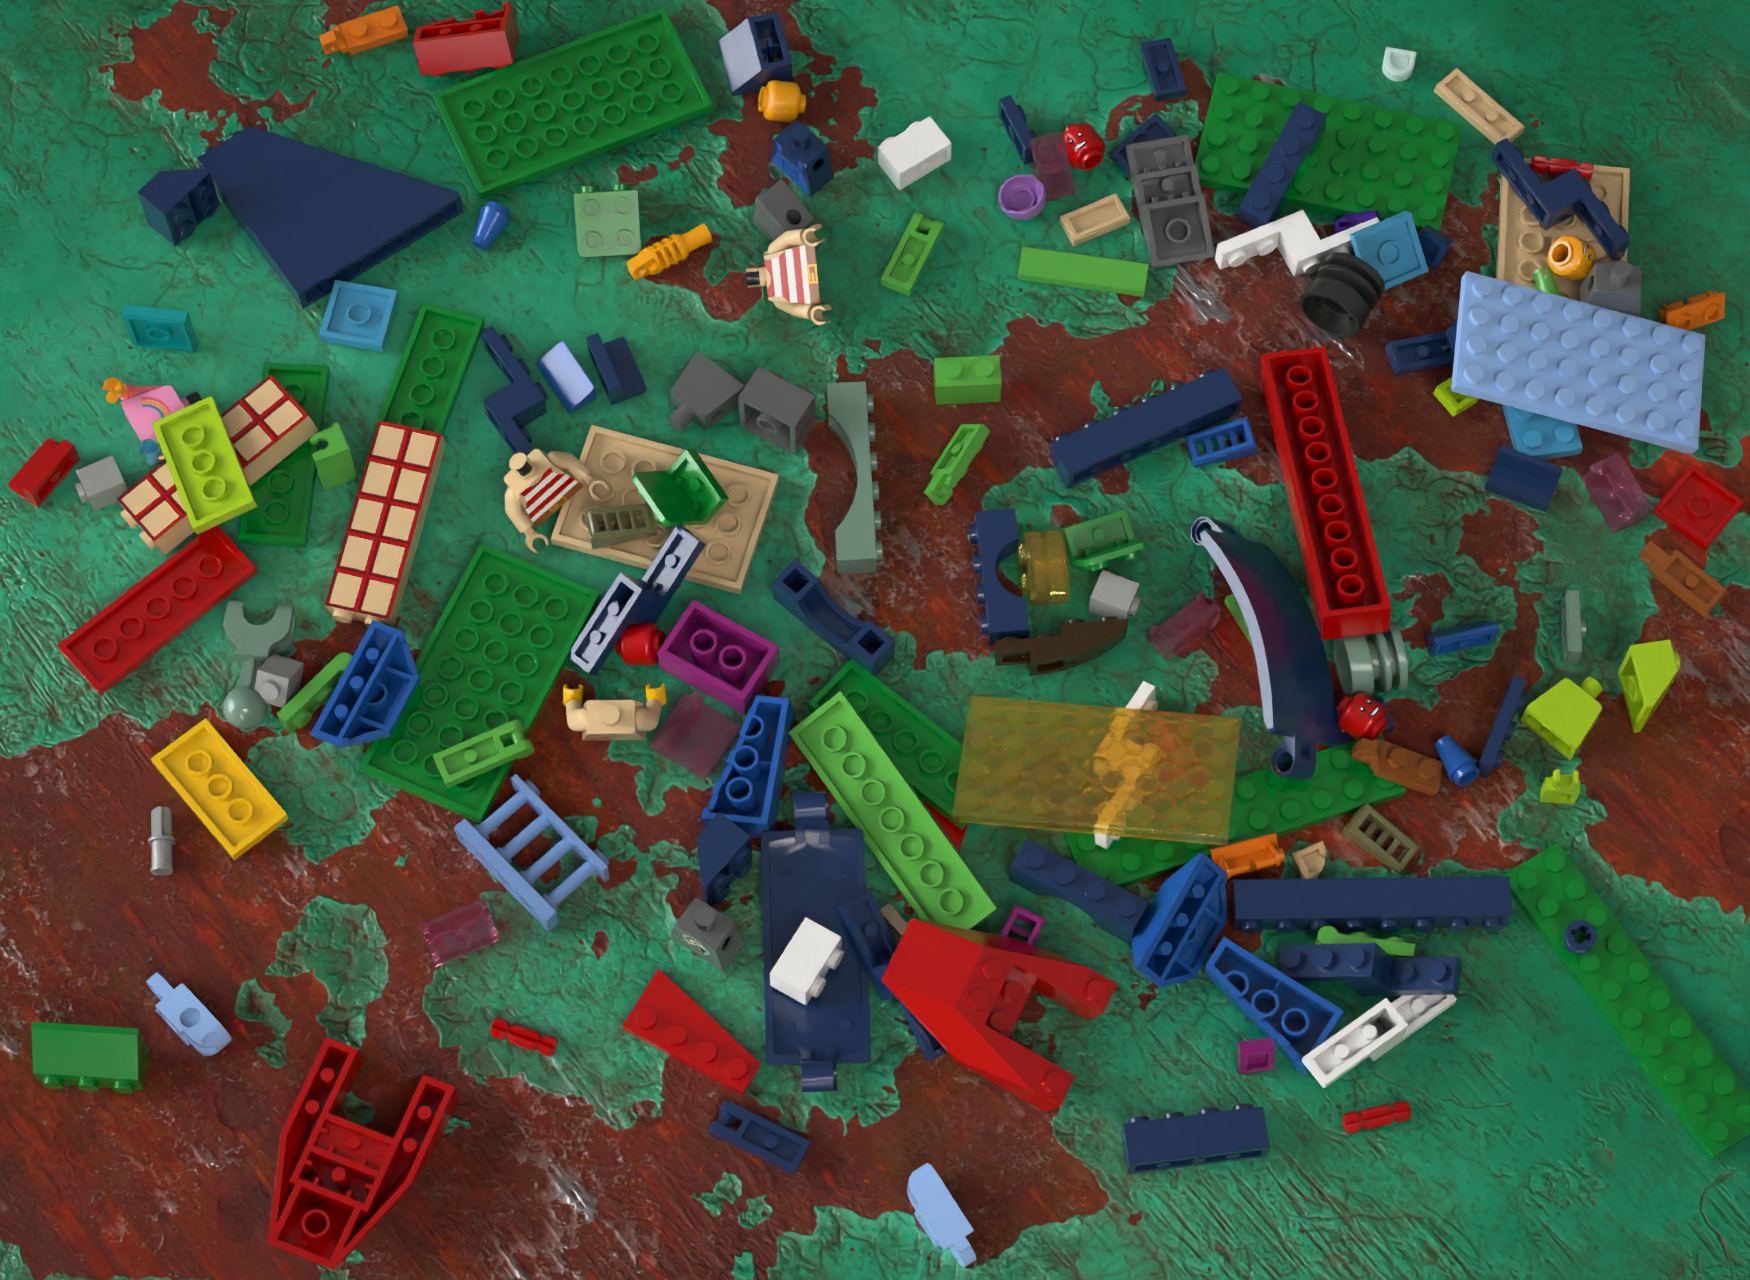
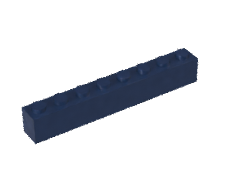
M1509 876L1234 880L1231 888L1233 930H1242L1244 934H1258L1262 930H1276L1280 934H1290L1300 929H1311V932L1318 933L1323 926L1345 929L1348 933L1363 932L1366 929H1380L1381 932L1392 933L1399 931L1400 928H1414L1417 932H1430L1435 928H1448L1453 932H1462L1468 930L1469 927H1483L1485 931H1499L1508 926L1513 916Z

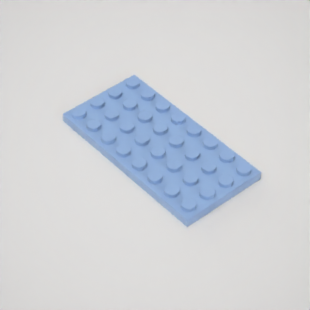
M1466 271L1461 279L1451 391L1693 454L1698 450L1705 335Z

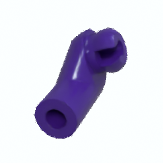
M1379 211L1348 213L1336 220L1334 224L1335 233L1337 234L1376 217L1380 221Z

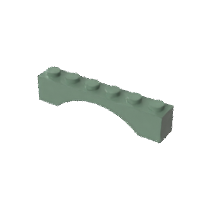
M866 381L827 383L828 427L840 438L849 451L857 475V489L853 503L845 519L835 530L837 574L877 572V560H883L882 540H876L875 530H881L880 510L874 511L873 501L879 500L878 481H872L871 471H877L876 451L870 452V442H875V423L868 422V413H874L873 393H866Z

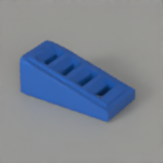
M1248 417L1185 436L1194 468L1259 453ZM1243 434L1245 442L1239 444L1236 435ZM1230 436L1232 446L1226 448L1223 437ZM1217 439L1220 450L1214 452L1210 440ZM1199 442H1204L1207 451L1206 455L1201 456L1198 447Z

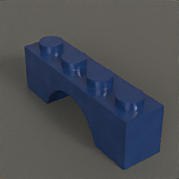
M1298 101L1239 207V222L1256 229L1275 221L1282 209L1286 194L1295 175L1305 159L1312 155L1326 130V114Z
M1015 508L975 512L974 524H969L970 544H976L977 554H972L974 574H980L981 584H976L977 603L984 604L985 614L980 615L981 635L987 634L988 646L995 645L996 640H1001L1007 636H1018L1020 639L1029 638L1030 628L1026 598L1008 592L1001 585L996 575V570L1001 562L1017 552L1018 532Z
M794 560L772 582L773 599L849 661L853 659L875 677L895 657V640L870 620L867 622L860 621L844 611L830 597L820 579L798 561Z
M1028 838L1010 868L1009 881L1037 896L1050 895L1075 905L1088 914L1101 930L1128 944H1131V938L1148 909L1149 902Z

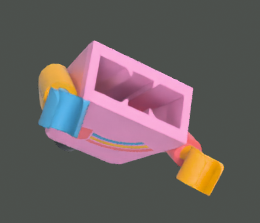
M114 377L108 378L102 387L104 391L110 390L105 397L108 403L117 402L119 397L123 400L120 403L125 416L142 442L139 455L148 454L146 462L149 465H154L165 459L151 423L202 400L197 391L179 399L171 385L163 387L126 385Z

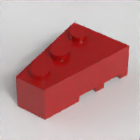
M512 1L503 3L504 9L485 14L484 9L474 11L475 17L457 22L456 18L452 17L417 27L413 45L421 76L429 74L442 76L453 71L472 72L478 68H503L513 64L520 33Z

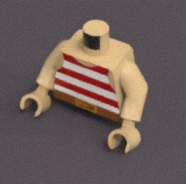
M815 224L807 229L784 232L770 243L768 251L764 252L765 267L746 269L748 288L767 286L768 301H773L776 308L794 317L812 320L817 325L831 323V320L823 318L822 311L832 310V306L829 304L815 305L820 304L815 246L821 244L826 239H818L814 231L822 228L821 224Z
M539 448L534 449L527 456L524 453H517L509 461V466L512 470L504 476V482L508 487L505 492V512L520 534L524 532L526 535V546L534 553H538L533 548V540L540 537L542 542L548 546V539L542 533L534 531L532 525L538 528L583 487L580 483L581 481L587 484L589 494L594 499L601 498L592 490L593 486L602 484L608 490V485L603 477L590 475L589 472L591 470L571 453L559 451L545 453Z

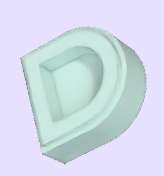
M1386 47L1382 64L1384 75L1393 81L1408 79L1412 75L1417 52Z

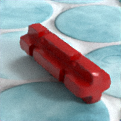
M1537 154L1533 155L1530 169L1535 170L1538 174L1548 172L1547 175L1556 177L1575 168L1579 175L1585 177L1588 181L1591 180L1594 165L1590 162L1581 161L1580 164H1576V160L1551 157L1549 160L1546 159V156Z
M500 1017L495 1018L491 1026L490 1033L495 1038L501 1040L507 1038L509 1043L532 1051L538 1049L539 1053L549 1057L553 1056L556 1052L558 1039L552 1035L545 1033L542 1036L540 1031L517 1023L511 1025L509 1020Z
M1408 1101L1393 1102L1392 1106L1384 1104L1362 1109L1360 1113H1357V1111L1345 1113L1342 1117V1124L1345 1132L1350 1134L1360 1131L1362 1127L1367 1130L1392 1124L1393 1120H1396L1397 1123L1407 1121L1411 1117V1109Z

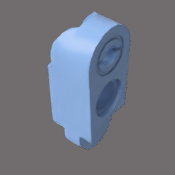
M157 972L146 980L147 985L161 1000L155 1005L157 1008L155 1011L187 1046L191 1044L203 1056H213L232 1041L231 1036L220 1022L183 983L173 989Z
M929 1163L914 1170L909 1177L907 1195L915 1209V1217L936 1248L939 1246L943 1250L949 1248L961 1266L966 1267L977 1260L970 1243L966 1239V1236L974 1231L935 1169Z

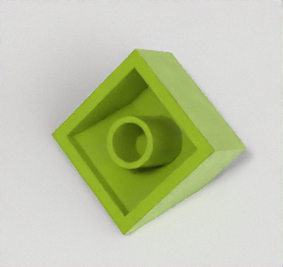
M1670 640L1630 645L1618 670L1633 733L1640 732L1665 697L1670 685L1673 683L1674 677L1680 670V657L1677 651H1673Z

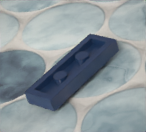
M1513 676L1477 766L1480 770L1478 776L1487 779L1492 768L1499 770L1506 752L1501 750L1500 746L1503 739L1510 742L1517 724L1511 721L1514 711L1521 713L1528 697L1527 693L1522 692L1527 680Z

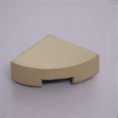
M1323 841L1292 853L1291 859L1302 879H1318L1321 875L1326 860V848Z

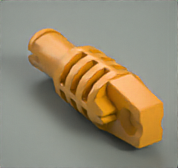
M703 223L681 235L672 234L669 238H664L661 242H656L653 246L644 248L638 252L637 256L627 261L629 273L634 280L650 274L660 273L664 268L668 269L672 264L675 265L680 260L687 259L688 253L712 242V236L707 226Z

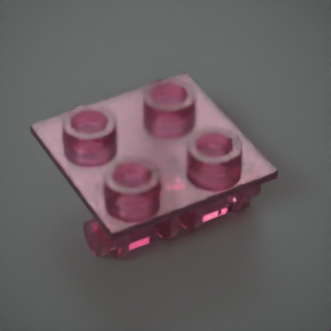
M693 692L691 695L684 693L648 747L706 780L741 729V725L703 704L704 698L697 692Z

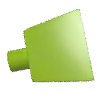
M1587 677L1580 686L1576 685L1572 680L1564 678L1526 707L1521 721L1571 761L1603 709L1602 705L1595 700L1603 691V688L1597 680L1591 677Z

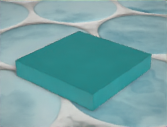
M123 305L121 315L134 346L192 353L197 351L198 340L188 311Z

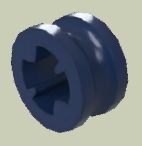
M1584 920L1573 921L1568 925L1563 935L1565 948L1576 955L1588 953L1597 939L1595 928L1591 923ZM1577 931H1582L1585 933L1583 938L1588 937V940L1578 944L1575 942L1576 937H1571V935H1575Z

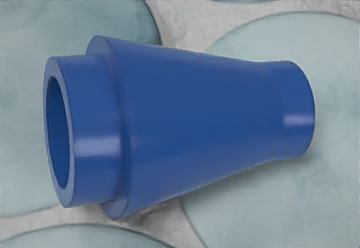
M488 201L486 206L481 207L471 243L479 249L488 251L491 244L509 224L511 212L496 202Z
M1445 736L1436 742L1434 747L1439 753L1450 782H1455L1457 786L1462 787L1478 777L1480 774V770L1477 767L1478 761L1456 743L1452 736Z

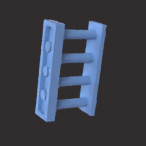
M515 774L511 778L513 790L516 793L480 825L476 823L472 826L464 818L454 828L457 839L550 932L559 924L556 910H558L557 905L594 872L604 882L610 879L609 861L598 849L592 851L538 797L540 792L530 780L527 779L523 782ZM526 803L539 817L503 848L498 847L494 849L488 842V835ZM549 826L562 840L526 871L521 870L518 873L510 865L512 863L511 858ZM572 849L585 863L549 895L544 893L541 896L533 888L535 886L534 881Z

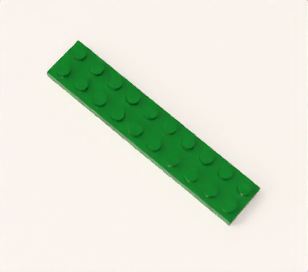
M1381 733L1377 739L1385 741L1383 734ZM1353 740L1316 752L1315 772L1308 780L1300 781L1279 777L1269 767L1139 809L1136 814L1131 813L1125 821L1126 828L1119 840L1114 839L1108 849L1095 844L1094 827L1096 824L1065 833L1064 839L1075 864L1123 888L1178 870L1199 853H1204L1212 859L1210 849L1271 833H1276L1277 837L1356 812L1361 806L1366 804L1375 806L1405 796L1407 790L1405 786L1373 775V770L1369 768V764L1351 758L1353 745L1359 742Z
M1554 843L1504 875L1510 878L1512 898L1709 1159L1712 1161L1750 1135V1093L1559 843ZM1577 920L1591 923L1597 933V939L1592 949L1583 955L1569 952L1563 943V935L1568 925ZM1577 931L1575 935H1571V937H1576L1575 942L1578 944L1588 940V937L1583 938L1585 933L1582 931Z

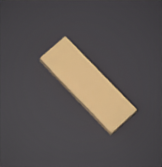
M1458 68L1453 70L1435 86L1434 92L1495 145L1505 138L1512 143L1524 132L1525 126Z

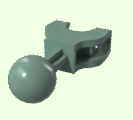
M230 600L228 602L223 628L230 647L235 651L234 655L238 667L242 668L239 686L227 694L223 703L224 716L234 727L240 729L253 728L266 715L267 704L261 695L254 690L257 670L272 654L281 656L293 646L296 629V614L293 605H278L272 620L266 624L256 626L247 622L248 615L243 601Z

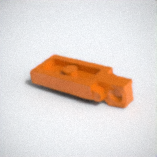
M396 5L341 23L333 27V30L319 35L325 55L341 50L342 53L349 52L351 56L409 36L399 6Z

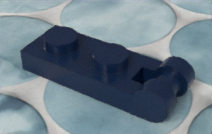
M724 1100L719 1108L721 1114L716 1122L711 1123L707 1131L708 1134L795 1176L811 1146V1141L730 1101ZM733 1120L741 1122L737 1132L729 1128Z

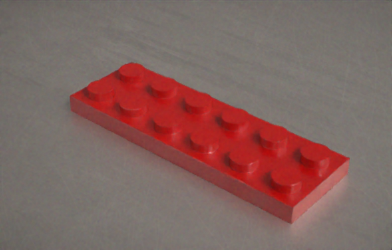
M218 526L212 527L197 536L63 640L57 647L91 687L102 696L258 574L257 568Z

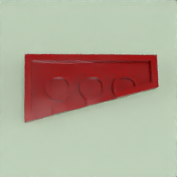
M659 968L623 1024L624 1031L743 1097L761 1068V1063Z

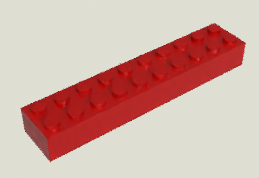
M1326 346L1261 354V386L1321 639L1329 640L1389 632L1391 604Z

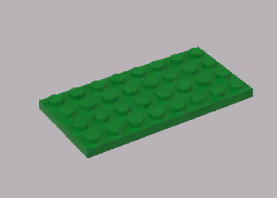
M664 7L433 94L434 102L480 200L713 111V104Z
M1217 72L1195 160L1201 186L1246 195L1299 101L1327 115L1326 130L1312 155H1309L1299 168L1283 204L1338 216L1378 210L1380 221L1408 211L1412 214L1417 233H1420L1421 229L1427 224L1440 232L1463 125Z
M480 543L415 663L421 679L391 735L373 740L359 766L360 772L481 824L486 818L515 760L447 789L434 762L433 755L517 719L521 720L525 728L523 734L527 739L569 659L567 657L569 651L587 625L601 598L600 592ZM511 739L502 741L505 748L513 744Z

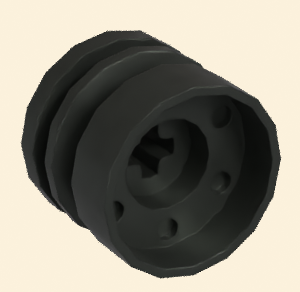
M1334 252L1327 255L1322 267L1319 268L1315 276L1316 279L1311 281L1299 303L1302 312L1315 326L1331 335L1351 338L1358 335L1370 314L1369 311L1374 309L1377 301L1382 296L1385 284L1378 271L1364 260L1344 252Z

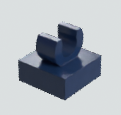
M1427 224L1421 229L1418 237L1426 264L1436 270L1441 266L1453 240Z

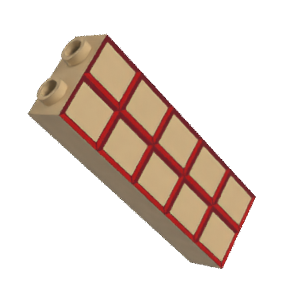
M269 375L221 414L249 486L254 484L318 431L309 415L272 375ZM166 460L117 498L118 502L125 509L120 513L132 529L138 525L143 530L139 536L151 550L157 547L164 556L195 532L192 529Z
M378 420L325 602V607L334 620L343 623H351L352 620L361 621L368 628L371 622L375 620L393 628L395 627L446 448L442 434Z

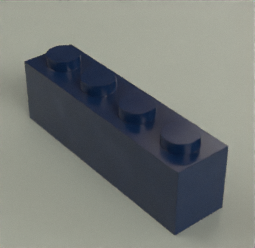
M1246 1103L1236 1105L1229 1111L1219 1112L1217 1108H1206L1198 1111L1197 1115L1184 1116L1182 1112L1165 1114L1163 1119L1149 1120L1145 1116L1131 1118L1128 1120V1123L1123 1124L1121 1130L1127 1174L1267 1157L1270 1143L1263 1106L1253 1107V1104Z

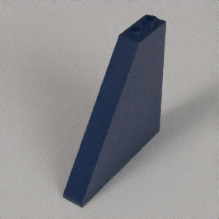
M252 126L243 131L235 132L228 140L216 147L206 149L202 155L197 157L199 168L207 169L211 173L217 196L302 309L331 293L335 280L351 281L463 213L461 196L457 191Z

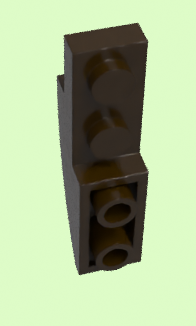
M1104 617L1099 621L1089 622L1083 619H1073L1066 623H1061L1059 636L1045 633L1039 634L1034 638L1020 639L1018 636L1004 637L1001 640L995 641V666L1028 664L1029 674L1033 676L1067 670L1082 665L1103 655L1126 638L1128 621L1127 619H1118L1117 617Z

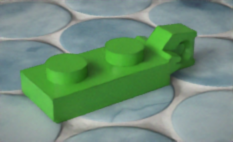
M961 424L931 470L930 474L933 478L924 494L935 505H944L953 495L952 488L967 473L969 464L982 449L983 442L990 433V430L984 424Z

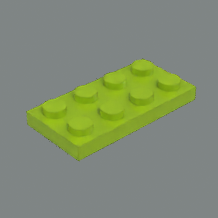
M212 396L151 423L192 529L196 534L258 507L217 403Z

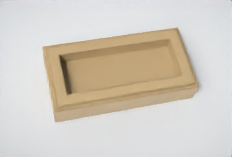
M1117 193L1060 216L1059 222L1073 247L1129 224L1131 217Z

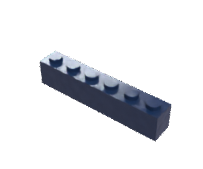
M1225 367L1217 371L1208 370L1194 381L1187 384L1181 382L1174 385L1164 394L1146 397L1139 405L1129 409L1127 407L1115 411L1111 417L1102 421H1091L1081 430L1072 434L1063 433L1051 442L1049 458L1068 489L1178 441L1185 436L1239 414L1243 397Z

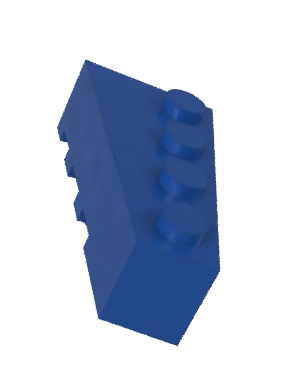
M756 695L739 732L740 737L734 750L730 751L726 760L725 770L720 780H717L708 807L704 808L700 817L704 827L720 812L751 837L761 838L763 832L775 831L791 736L788 732L793 729L795 712L790 698Z
M1223 937L1205 965L1204 974L1266 1038H1273L1275 1047L1305 1077L1309 1070L1302 1062L1303 1057L1330 1038L1342 1019L1344 1011Z

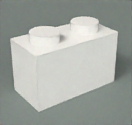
M929 116L921 122L916 121L912 123L906 131L898 136L885 139L878 147V164L895 186L901 190L951 160L952 143Z
M805 917L771 970L770 986L804 1005H807L812 996L817 998L825 986L826 979H824V976L829 968L834 970L843 957L844 951L841 950V936Z

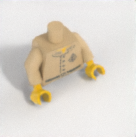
M663 683L661 687L652 689L651 684L645 686L647 697L645 705L636 700H587L583 706V685L579 684L578 689H570L567 687V684H564L562 704L566 706L567 724L573 731H582V741L646 740V731L654 730L657 727L662 706L667 703L665 684Z

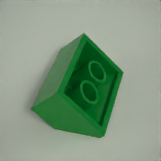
M32 1022L33 1074L44 1087L63 1089L64 1085H74L84 1091H98L99 1087L112 1088L113 1091L123 1094H131L134 1092V1089L145 1090L151 1050L139 1029Z

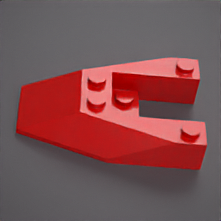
M914 918L910 919L881 979L956 1062L1045 1112L1061 1107L1075 1075L1009 1038L1031 990L1037 991L1088 1021L1103 1015L1117 985L1115 982L1084 965L1017 939Z
M326 1037L281 1131L268 1244L335 1271L413 1185L444 1134L458 1104L459 1096L456 1087L423 1074L394 1138L340 1118L338 1115L363 1064V1059L357 1048Z

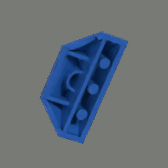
M375 620L371 622L311 731L312 737L344 748L391 735L421 680L403 631Z
M1204 853L1197 854L1162 884L1131 938L1134 968L1157 987H1165L1170 984L1194 979L1227 922V896L1225 889L1227 873Z

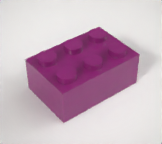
M695 600L691 601L657 652L659 669L743 715L747 714L756 695L760 694L780 663L778 645Z

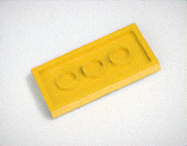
M206 718L151 758L154 766L234 861L289 820L287 813Z

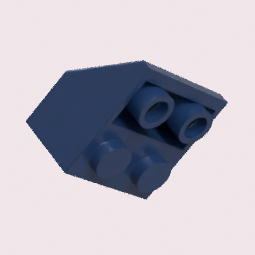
M778 12L749 17L718 41L732 96L760 91L761 87H766L771 80L793 82L792 61Z
M207 169L160 171L137 192L148 225L174 246L183 239L189 238L195 228L205 218L213 216L220 205L211 173Z
M720 812L716 814L697 836L702 901L711 907L715 902L720 904L728 896L731 890L729 886L737 877L739 879L745 877L753 865L751 862V836Z

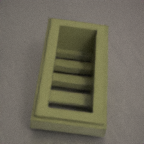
M649 504L584 511L593 550L657 535ZM643 515L646 527L639 528L636 516ZM630 518L631 529H626L624 519ZM612 521H617L619 530L612 529ZM604 524L606 531L600 532L598 525Z
M1369 804L1361 806L1341 831L1350 841L1398 874L1403 871L1419 849L1415 842ZM1366 820L1369 824L1362 832L1358 828ZM1377 828L1381 832L1373 841L1370 839V836ZM1389 836L1393 840L1390 842L1387 848L1383 850L1381 848V845ZM1401 844L1404 849L1394 859L1391 855L1398 845Z

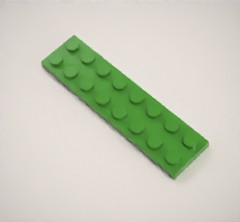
M840 691L788 732L856 829L863 830L864 840L921 920L974 930L1000 910L845 692Z

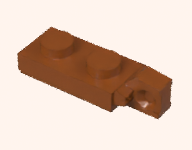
M1650 540L1638 555L1649 566L1648 571L1655 579L1704 618L1707 617L1728 592L1726 588L1677 549L1672 551L1666 548L1664 551Z
M1361 738L1358 743L1353 745L1351 758L1369 764V768L1373 770V775L1430 796H1434L1439 792L1442 770L1441 761L1384 740L1374 739L1372 741Z

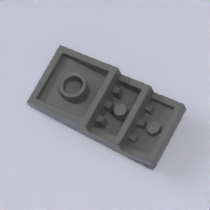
M1189 134L1126 145L1125 149L1131 181L1152 268L1215 257L1205 196L1201 193L1197 165L1193 162Z

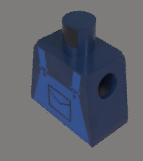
M794 121L774 139L769 160L811 197L834 178L828 147L806 125L801 124L799 121Z

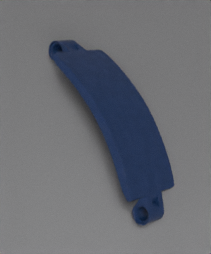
M1204 516L1199 517L1191 527V539L1196 545L1207 549L1227 580L1239 604L1254 650L1265 724L1270 733L1285 736L1284 741L1271 757V769L1279 777L1300 781L1308 780L1313 776L1316 768V743L1331 746L1337 741L1336 707L1332 679L1324 644L1315 619L1295 581L1268 546L1245 539L1228 522Z
M794 792L795 830L765 831L761 834L766 1062L769 1066L801 1065L802 1092L837 1091V1064L869 1063L871 1061L868 971L837 908L866 893L864 833L862 829H829L828 792ZM805 917L841 936V950L844 951L838 966L834 970L829 968L824 976L826 983L817 998L812 996L807 1005L770 986L771 970Z

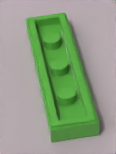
M1022 246L1018 280L1144 297L1149 264Z

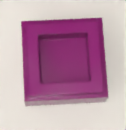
M1272 1037L1238 1042V1069L1240 1075L1274 1070L1275 1045Z

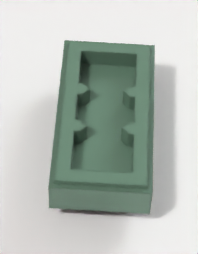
M1567 590L1560 604L1563 662L1565 665H1576L1582 653V638H1585L1586 619L1581 618L1579 590Z

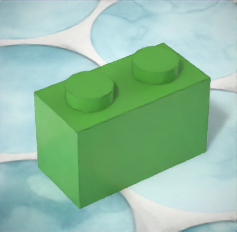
M999 355L934 358L936 405L1000 402L1002 382Z

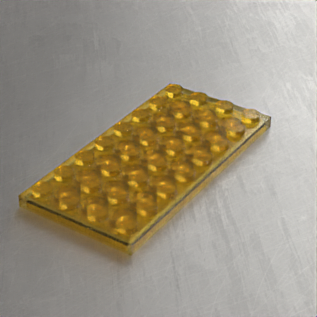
M971 695L952 813L953 822L1228 846L1241 718Z

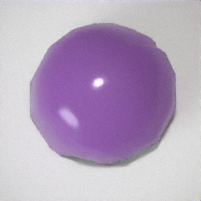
M1018 174L1008 178L999 190V204L1003 212L1013 220L1028 221L1037 217L1044 209L1047 199L1044 184L1033 174Z

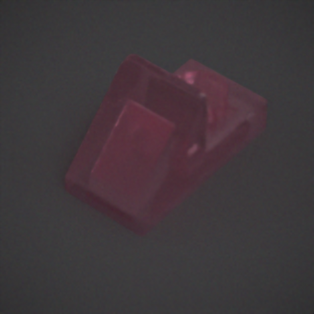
M1058 130L1030 139L1029 142L1034 162L1030 164V169L1033 175L1044 184L1046 202L1076 193L1063 134Z

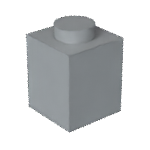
M113 455L76 470L80 483L75 484L82 503L89 500L93 511L118 502L117 498L128 490Z
M1102 570L1090 597L1088 611L1102 617H1117L1118 619L1127 620L1130 615L1136 616L1142 602V597L1138 596L1140 584Z
M272 654L258 668L254 690L261 695L265 703L283 708L300 691L304 663Z

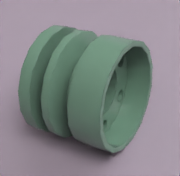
M1390 621L1389 632L1368 634L1367 640L1365 635L1333 639L1336 670L1345 696L1350 695L1353 698L1360 692H1364L1369 696L1372 695L1374 679L1382 693L1390 692L1391 687L1394 690L1407 688V651L1400 630L1394 621Z

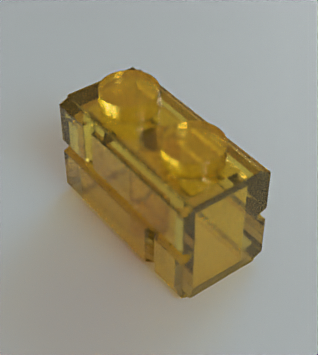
M1049 530L1046 532L1034 531L1024 533L1023 544L1018 545L1019 564H1025L1026 574L1021 575L1022 594H1028L1029 605L1031 606L1047 605L1048 603L1051 605L1066 604L1069 602L1070 586L1064 531Z

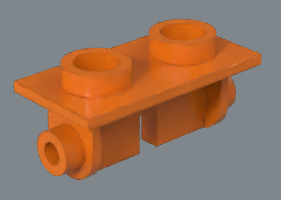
M1707 290L1702 294L1687 298V305L1682 301L1662 305L1661 309L1656 312L1657 318L1660 323L1665 322L1666 325L1688 331L1725 318V293L1718 294L1717 291Z
M1276 833L1210 849L1212 861L1227 873V880L1234 876L1272 866L1277 867L1281 862L1285 861L1283 849L1278 847Z

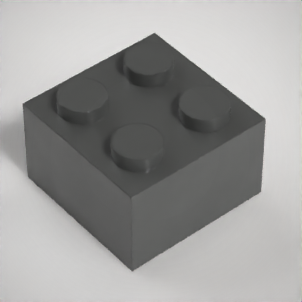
M758 367L738 396L740 427L795 456L816 426L815 396L808 388L802 385L795 386L785 381L775 371H766Z

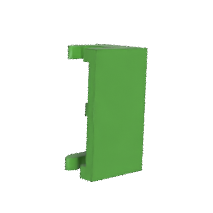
M333 423L331 428L315 433L310 438L311 444H317L319 441L328 442L327 448L320 449L312 454L323 490L325 491L356 479L357 474L350 449L339 423Z

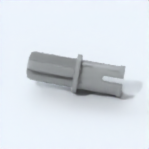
M158 806L151 811V837L148 839V844L151 846V873L164 876L173 873L172 846L175 845L176 839L172 837L171 809Z

